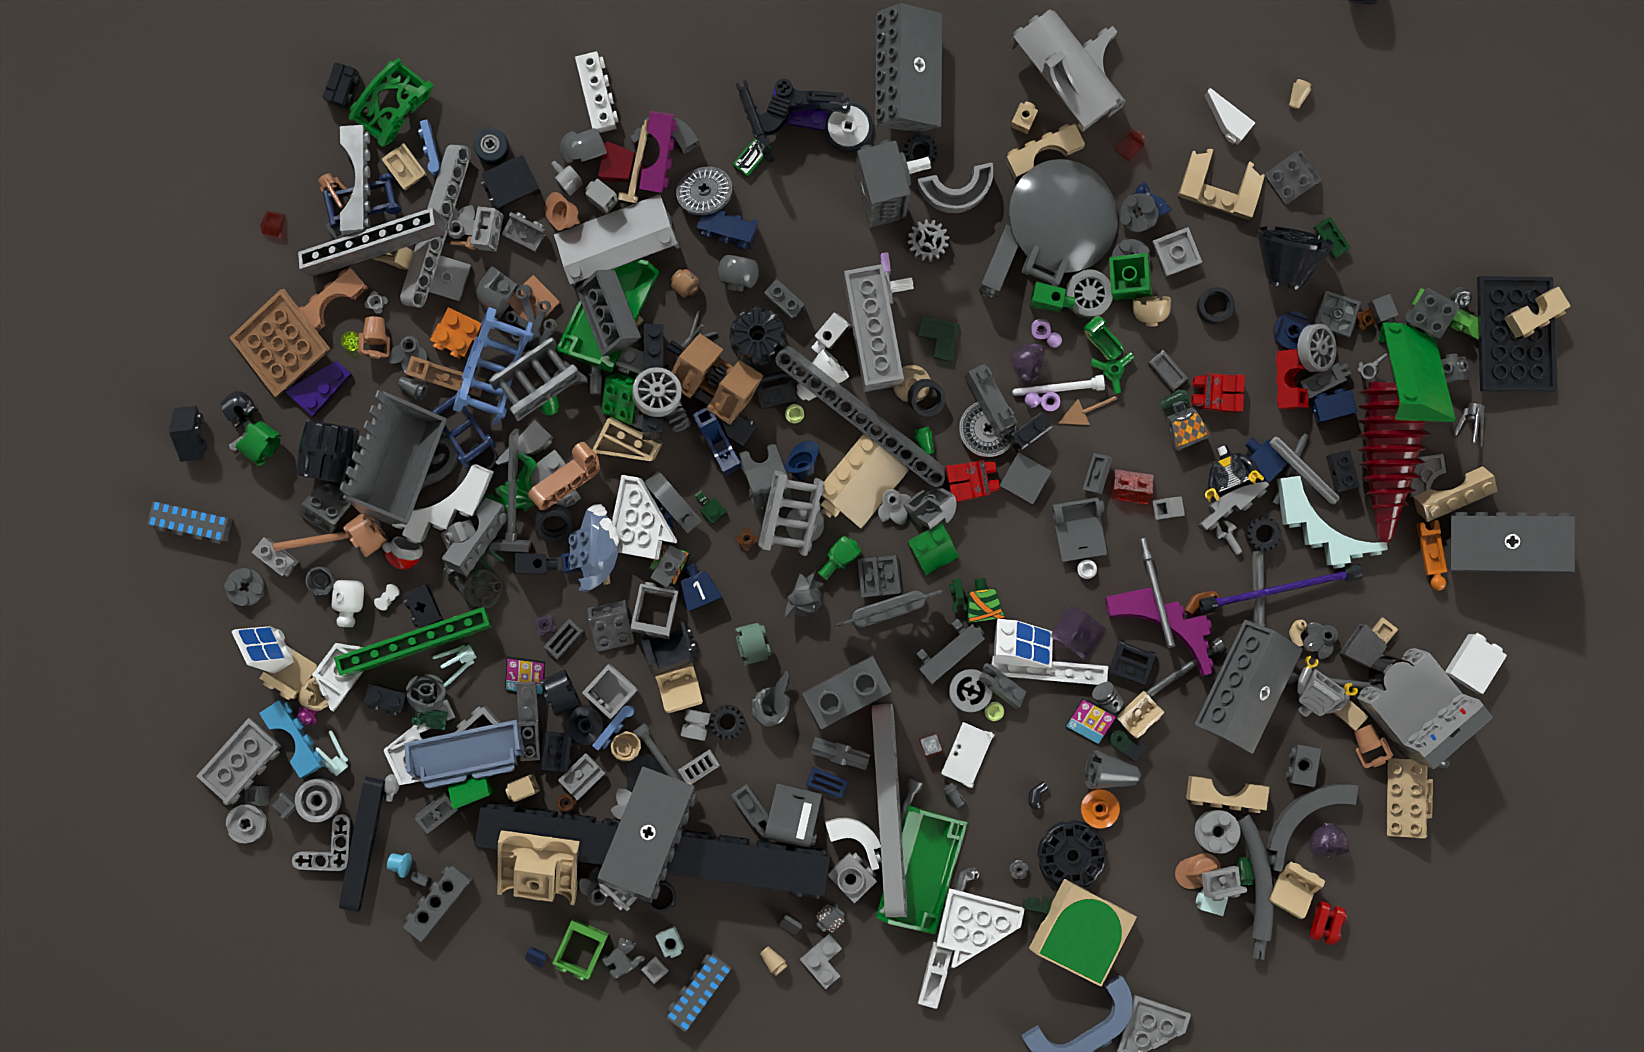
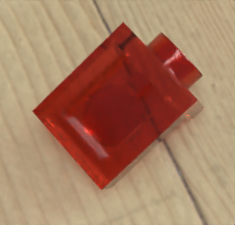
M1132 129L1115 150L1129 162L1144 147L1147 141L1140 131Z

